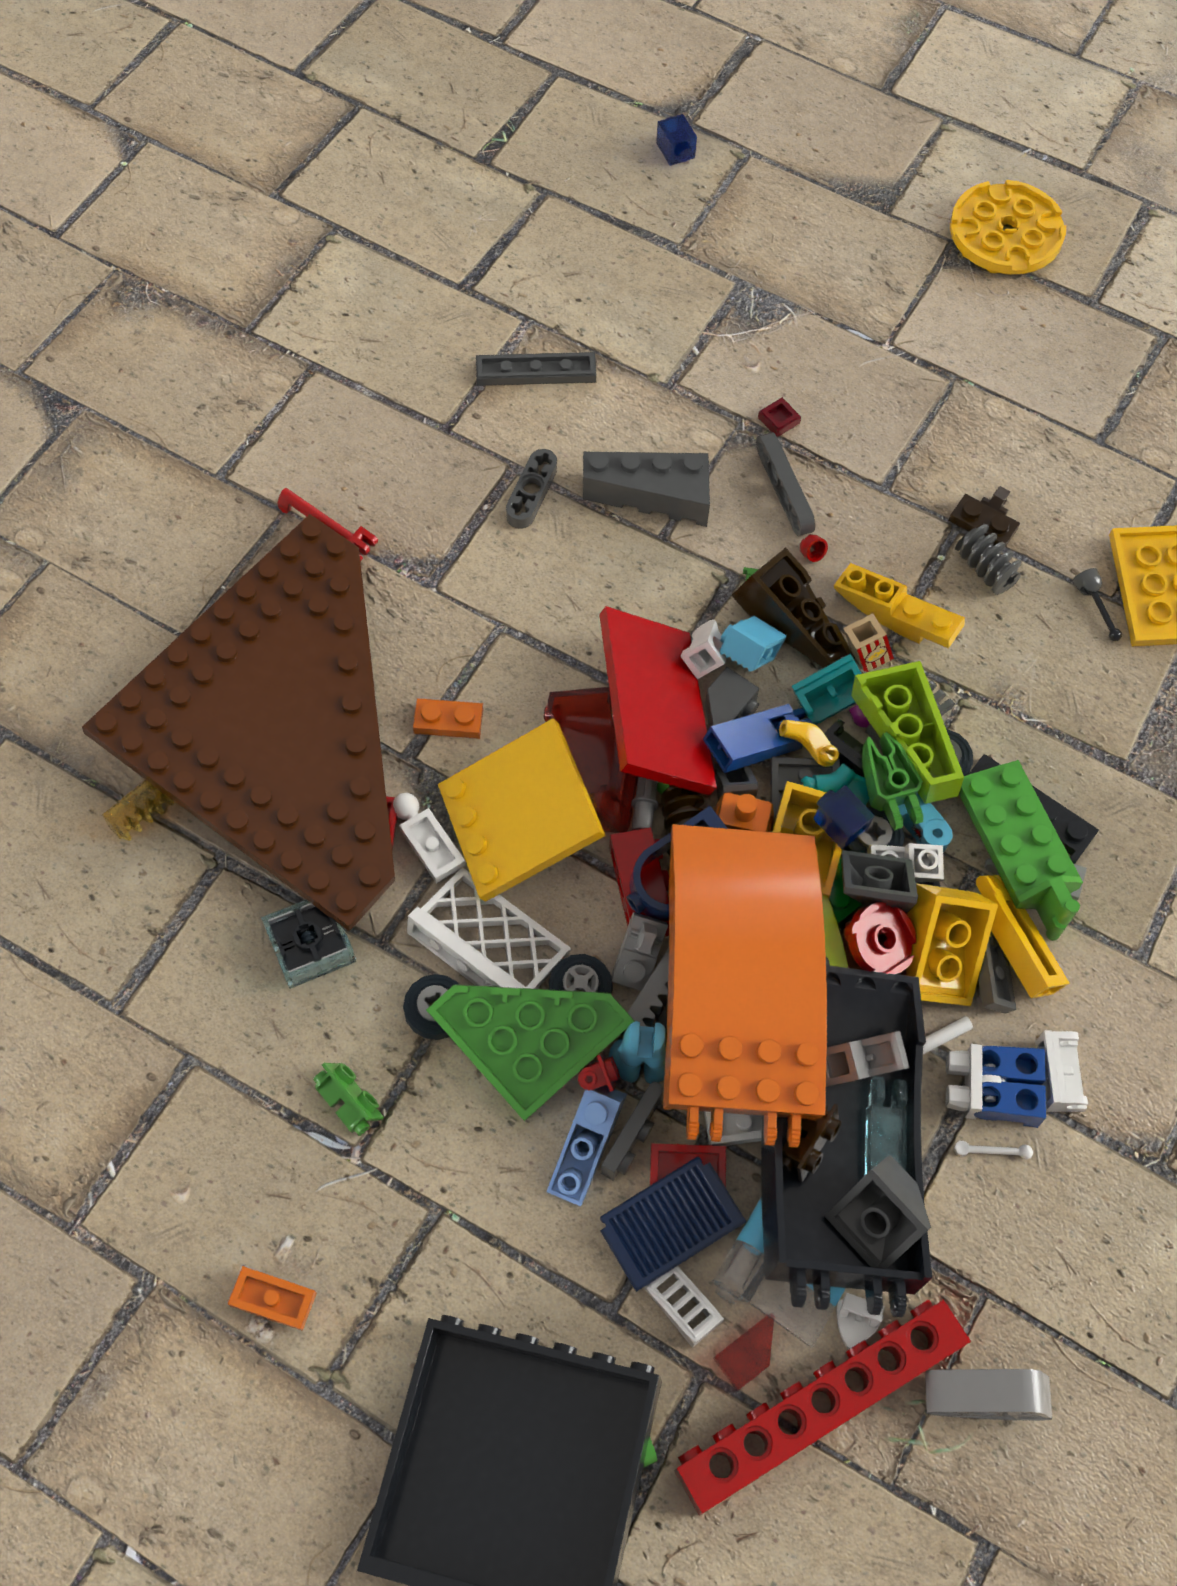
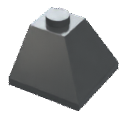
M842 850L840 857L844 894L864 906L883 902L892 908H900L906 914L917 904L918 894L912 860Z
M890 1154L871 1169L825 1215L826 1219L866 1263L873 1268L887 1269L931 1228L918 1183Z

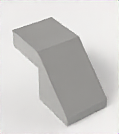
M892 1032L827 1047L826 1087L910 1068L901 1032Z

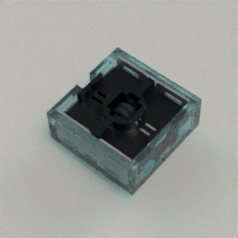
M307 899L261 917L289 989L357 962L344 927L315 907Z

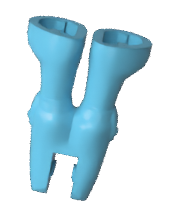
M635 1021L628 1026L623 1039L617 1040L612 1045L609 1057L613 1056L621 1079L630 1083L637 1081L641 1064L644 1062V1078L647 1083H660L664 1080L667 1035L664 1025L655 1023L654 1027L640 1026V1022Z

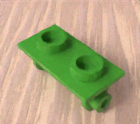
M343 1063L322 1064L325 1070L318 1073L313 1079L316 1083L315 1089L330 1107H335L343 1100L344 1104L335 1113L351 1133L356 1132L360 1136L370 1128V1125L367 1123L368 1121L384 1119V1116L377 1109L379 1107L377 1100L367 1091L361 1090L355 1082L356 1075L348 1066Z

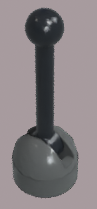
M1090 568L1079 573L1073 579L1077 589L1084 595H1092L1110 631V640H1120L1122 632L1115 628L1098 594L1102 586V579L1097 568Z

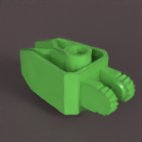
M887 732L883 733L879 740L883 755H881L871 737H868L863 745L862 767L871 807L879 811H885L894 831L903 828V818L898 808L902 804H905L913 824L922 823L924 816L916 794L920 790L923 781L902 745Z

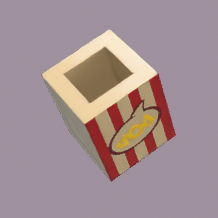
M873 613L843 628L850 650L864 673L894 659L887 634Z

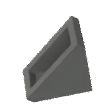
M718 763L714 764L718 801L723 793L751 794L756 798L758 782L749 765L724 773Z

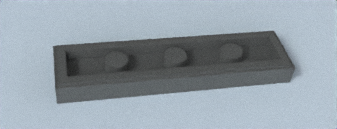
M595 352L476 355L477 386L596 383Z

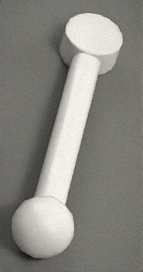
M958 1141L954 1146L955 1154L960 1157H964L968 1153L1019 1155L1022 1159H1029L1033 1155V1150L1029 1145H1022L1019 1148L972 1146L966 1141Z

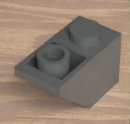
M726 667L707 689L705 710L709 729L711 726L754 714L759 706L757 702L759 688L729 667Z

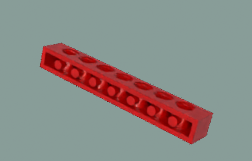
M930 1299L910 1311L913 1319L901 1326L899 1321L895 1320L879 1330L878 1333L882 1339L871 1346L867 1344L866 1340H863L845 1352L849 1359L836 1367L832 1360L814 1371L813 1375L816 1380L803 1388L800 1381L782 1391L780 1396L783 1401L770 1409L765 1402L746 1414L750 1421L749 1423L737 1430L732 1423L714 1434L712 1437L716 1443L703 1452L700 1446L697 1445L679 1456L678 1459L682 1465L677 1467L674 1472L698 1515H702L970 1343L971 1340L945 1300L943 1299L934 1306ZM912 1330L921 1331L926 1336L928 1341L926 1350H919L912 1344L910 1339ZM885 1350L894 1356L896 1361L894 1371H887L880 1366L878 1362L879 1351ZM847 1371H855L860 1374L863 1379V1389L861 1392H854L847 1387L845 1383ZM814 1392H823L829 1397L831 1408L828 1413H820L813 1407L812 1395ZM787 1412L796 1418L798 1429L795 1434L788 1435L781 1431L778 1425L780 1413ZM747 1434H757L762 1438L764 1452L761 1456H752L745 1450L744 1439ZM722 1455L728 1459L731 1471L727 1478H717L712 1474L709 1467L712 1456Z

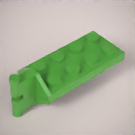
M1019 760L964 776L959 796L1016 909H1036L1047 930V938L1052 941L1059 939L1080 909L1079 902L1074 900L1070 893L1079 889L1083 881Z

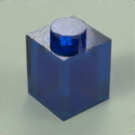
M680 114L658 121L656 144L668 164L671 166L694 159L697 135L685 116Z
M844 785L836 793L833 790H829L818 800L816 804L819 807L814 820L841 849H844L868 829L875 815Z

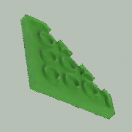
M455 984L426 1009L524 1121L635 1021L611 993Z

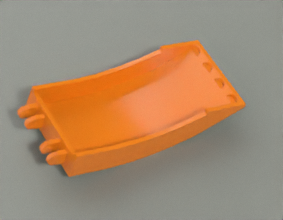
M672 824L668 890L669 974L663 1109L687 1110V1140L697 1139L699 1134V1111L711 1112L709 1135L711 1136V1141L720 1142L722 1138L723 1113L764 1116L763 1139L764 1145L774 1146L777 1139V1117H787V1141L789 1147L798 1148L801 1139V1119L816 1121L825 1116L826 952L822 891L815 836Z

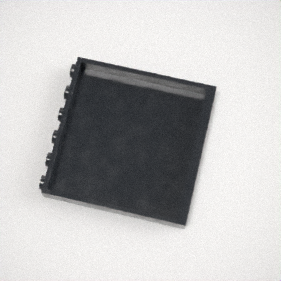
M442 1315L440 1321L428 1318L357 1571L408 1586H617L647 1445L662 1385L660 1375L654 1374L655 1368L653 1366L640 1362H631L630 1368L615 1364V1357L603 1353L593 1352L591 1358L577 1355V1348L562 1343H554L553 1349L538 1345V1338L526 1334L516 1333L515 1339L500 1336L501 1329L485 1324H479L477 1330L463 1327L464 1320L453 1316Z

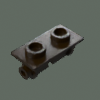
M835 1103L830 1112L827 1111L828 1105L826 1104L825 1116L816 1121L801 1119V1131L807 1135L805 1138L800 1136L798 1148L789 1147L788 1141L785 1142L782 1148L783 1169L791 1171L793 1167L796 1168L800 1182H803L808 1172L811 1174L815 1173L823 1158V1153L820 1152L827 1140L832 1142L840 1130L842 1122L839 1120L838 1105Z

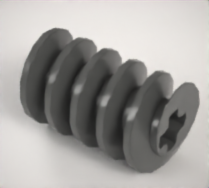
M983 524L964 535L958 541L954 550L960 551V557L965 560L968 559L969 567L976 568V574L979 577H984V583L987 586H992L993 593L999 595L1009 590L1020 579L1021 573L1017 570L1022 565V561L1016 560L1010 563L1009 561L1014 553L1008 551L1001 554L1005 548V543L999 542L993 545L997 539V534L991 533L985 536L989 526Z

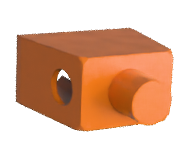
M723 793L713 809L728 829L772 831L775 820L773 804L769 801L756 799L751 794Z

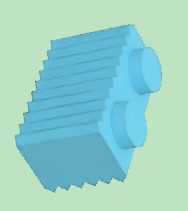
M753 616L749 619L747 618V620H740L734 625L730 624L725 629L720 639L723 643L720 653L721 655L725 654L726 658L731 657L732 661H737V665L742 664L743 668H748V671L751 672L775 659L787 635Z

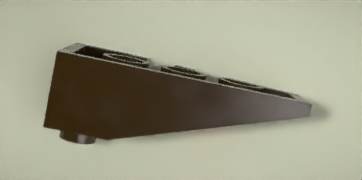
M786 547L752 574L731 595L750 617L755 616L787 635L784 642L822 668L849 654L855 659L838 626L830 623L823 611L826 604L822 597L816 598L809 585L812 579L808 572Z

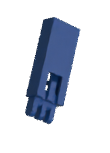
M785 704L711 726L703 741L723 772L726 773L802 749L803 745L800 742L778 734L780 724L783 720L812 723L809 718L801 720L806 715L803 708L793 710L789 704Z

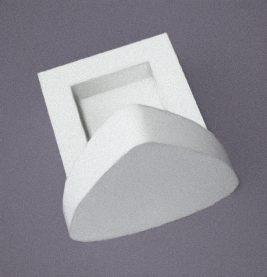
M846 1293L844 1299L838 1301V1329L848 1350L863 1340L867 1341L876 1332L884 1319L883 1311L885 1306H883L880 1315H871L868 1313L867 1302L864 1298Z

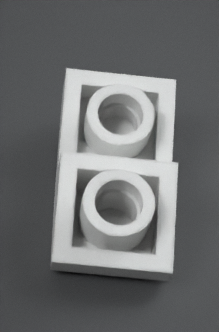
M908 843L905 847L871 844L867 848V854L912 860L916 883L944 880L943 845Z

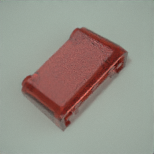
M609 687L550 692L547 706L544 708V720L547 722L554 718L559 723L603 831L608 833L627 832L631 824L633 813L631 803L636 796L638 776L620 772Z

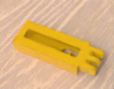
M1000 875L979 876L976 879V886L981 895L998 904L991 931L1029 997L1037 998L1053 995L1070 984L1026 909H1016Z

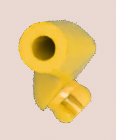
M783 720L781 722L779 735L800 742L819 765L829 767L838 760V749L830 743L817 725L792 720Z

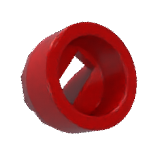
M810 534L800 542V552L811 562L820 561L827 553L828 544L825 539L818 535Z

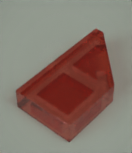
M771 1313L713 1358L737 1392L770 1366L774 1316Z

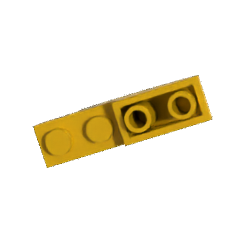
M852 563L848 565L834 584V589L867 616L873 613L880 624L918 644L925 638L949 648L965 626V617L907 594L906 585Z

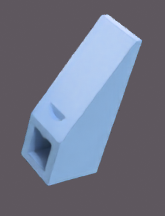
M606 1085L594 1090L584 1091L546 1192L580 1207L582 1206L627 1096L626 1093L616 1089L610 1092Z

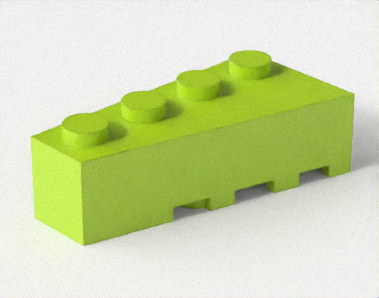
M921 661L855 675L851 694L852 698L880 738L883 733L887 732L902 745L923 781L918 791L923 802L927 804L957 797L964 780V775Z

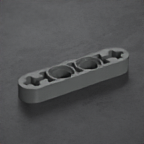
M771 432L757 436L756 447L758 455L793 531L797 536L814 532L815 519L813 512L776 434Z

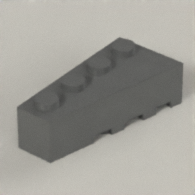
M583 451V500L619 508L627 505L636 507L638 512L650 514L651 511L669 515V519L681 521L682 518L695 520L696 525L707 527L710 509L708 453Z

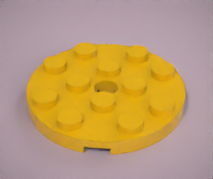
M1006 180L1005 184L990 185V182L987 181L971 187L959 197L952 212L950 232L956 247L962 255L974 264L987 269L990 273L1025 274L1045 267L1056 258L1066 236V225L1063 223L1061 217L1062 210L1058 204L1040 189L1013 180ZM1008 224L1011 225L1013 229L1006 228L1004 231L1003 226H1006Z

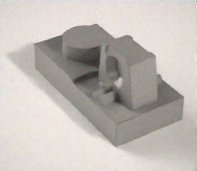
M636 912L632 913L611 974L612 982L642 991L654 969L668 927L667 922L637 914Z

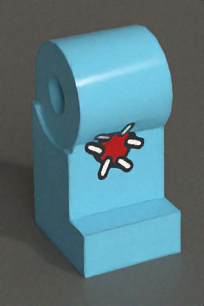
M917 793L916 796L922 809L924 820L922 823L913 824L905 804H902L898 808L903 818V826L917 840V844L943 845L944 853L952 840V829L931 803L925 804Z

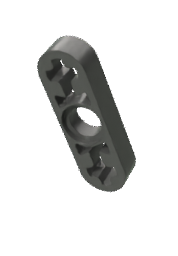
M538 449L531 454L507 502L506 519L514 528H526L533 523L557 473V457L551 450ZM547 462L548 464H545L542 468L541 475L538 474V465ZM527 484H536L540 487V490L536 493H527L523 488ZM522 501L526 503L525 512H522L520 516L515 515V513L521 510Z

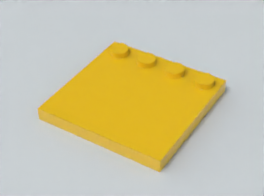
M1177 525L1113 528L1109 538L1132 647L1177 644Z
M554 718L438 784L479 898L485 902L606 836L561 727Z

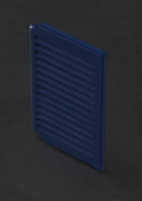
M697 1156L602 1215L600 1220L606 1227L600 1230L637 1292L747 1221L711 1163L709 1162L703 1166L701 1158Z

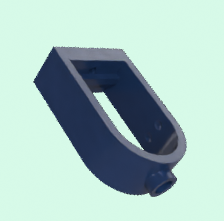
M711 806L682 824L728 829ZM671 833L648 847L638 857L630 878L631 894L626 896L629 905L637 914L643 912L649 917L662 921H669V904L660 903L646 893L641 883L640 874L646 865L671 849Z

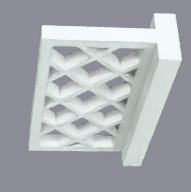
M463 867L421 909L417 906L408 915L407 933L475 986L538 989L552 973L555 966L565 959L571 951L568 945L501 895H497L486 902L480 899L470 872ZM464 881L474 889L475 897L455 898L454 889ZM476 905L477 919L457 920L456 906ZM481 905H496L501 909V917L482 918ZM451 906L452 920L438 921L430 915L436 907ZM521 924L528 929L529 938L509 939L508 925ZM503 925L504 939L484 940V926ZM478 927L479 941L463 940L459 937L458 928ZM549 945L558 953L552 959L537 960L535 946ZM530 946L532 960L512 961L510 947ZM505 947L506 962H492L486 957V948ZM533 968L534 979L525 987L514 978L513 969Z

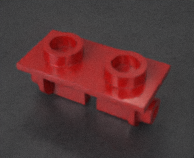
M603 1051L597 1055L598 1062L587 1065L579 1073L578 1082L585 1090H594L607 1085L611 1092L617 1086L615 1081L619 1080L620 1074L613 1056L606 1058Z

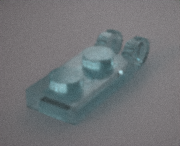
M873 1076L869 1089V1106L866 1107L865 1175L889 1154L906 1171L907 1109H905L908 1100L907 1084L905 1080L895 1079L891 1091V1107H883L885 1082L883 1077Z

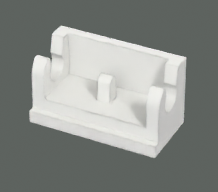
M1044 1030L1035 1041L1036 1048L1045 1049L1046 1081L1043 1085H1046V1112H1084L1087 1109L1088 1099L1083 1094L1077 1052L1078 1032Z

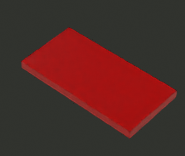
M605 606L599 617L620 772L710 795L717 786L711 751L703 741L707 729L698 679L680 657L682 651L691 645L690 633Z

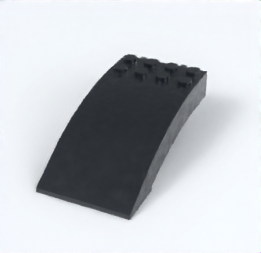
M826 965L827 1047L900 1031L910 1068L826 1087L827 1111L830 1112L834 1103L837 1104L839 1120L842 1124L835 1139L832 1142L827 1140L820 1152L823 1153V1158L815 1173L811 1174L808 1172L803 1182L799 1181L796 1168L793 1167L791 1171L783 1169L782 1148L787 1141L788 1118L777 1117V1139L774 1146L764 1145V1116H762L761 1204L765 1280L789 1282L792 1306L799 1308L805 1305L807 1297L806 1284H812L815 1305L819 1310H826L829 1307L831 1299L830 1286L865 1290L866 1306L868 1313L871 1315H880L883 1309V1292H888L892 1316L904 1317L907 1306L906 1294L915 1295L932 1279L928 1231L887 1269L873 1268L866 1263L826 1219L825 1215L871 1169L889 1154L918 1183L924 1203L921 1146V1085L923 1046L926 1043L919 977ZM801 1131V1137L805 1138L807 1134Z

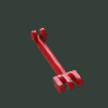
M284 488L281 491L277 503L278 508L283 513L287 514L293 507L306 517L311 514L359 547V552L363 555H367L371 550L367 544L374 547L378 543L377 537L362 526L353 534L288 488Z

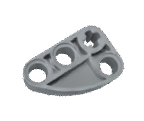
M1033 1369L925 1371L926 1409L929 1415L993 1420H1052L1050 1377L1042 1371Z

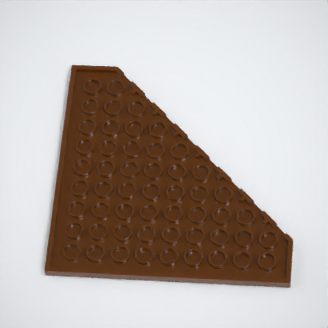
M309 514L82 726L85 735L327 916L333 918L335 922L347 931H350L395 882V872L359 547Z

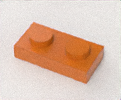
M417 698L413 723L414 734L480 739L483 703Z
M242 1266L228 1305L303 1331L317 1292L313 1289Z

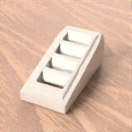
M678 1266L644 1287L692 1348L724 1320L716 1308ZM673 1275L677 1281L661 1294L657 1287ZM683 1287L687 1293L671 1305L667 1300ZM693 1299L697 1305L685 1316L681 1317L678 1311ZM703 1312L707 1318L692 1329L688 1323Z

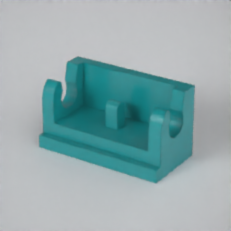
M849 654L792 685V689L807 718L817 725L856 704L851 696L855 675L862 673L852 655Z

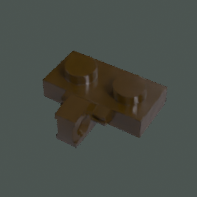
M1001 486L998 487L991 499L983 497L981 501L965 493L948 520L968 532L983 524H987L989 530L985 536L996 533L997 539L993 545L1004 542L1005 547L1020 525V522L1006 515L1008 509L1004 508V505L1011 491Z

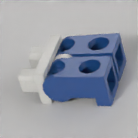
M971 1044L967 1051L948 1052L946 1056V1074L965 1076V1086H947L946 1108L964 1111V1118L967 1119L979 1118L991 1121L1023 1123V1126L1038 1128L1046 1119V1085H1043L1046 1081L1045 1049L1002 1046L982 1047V1045Z

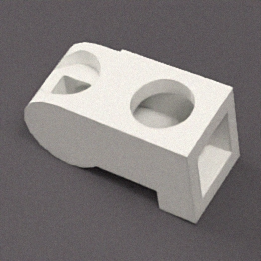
M715 620L705 622L693 632V640L690 647L683 650L680 656L697 679L724 665L726 661V655H721L720 648L723 645L720 641L722 634L719 632Z

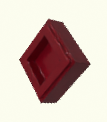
M783 397L763 408L758 413V419L771 432H774L777 437L801 422V416Z

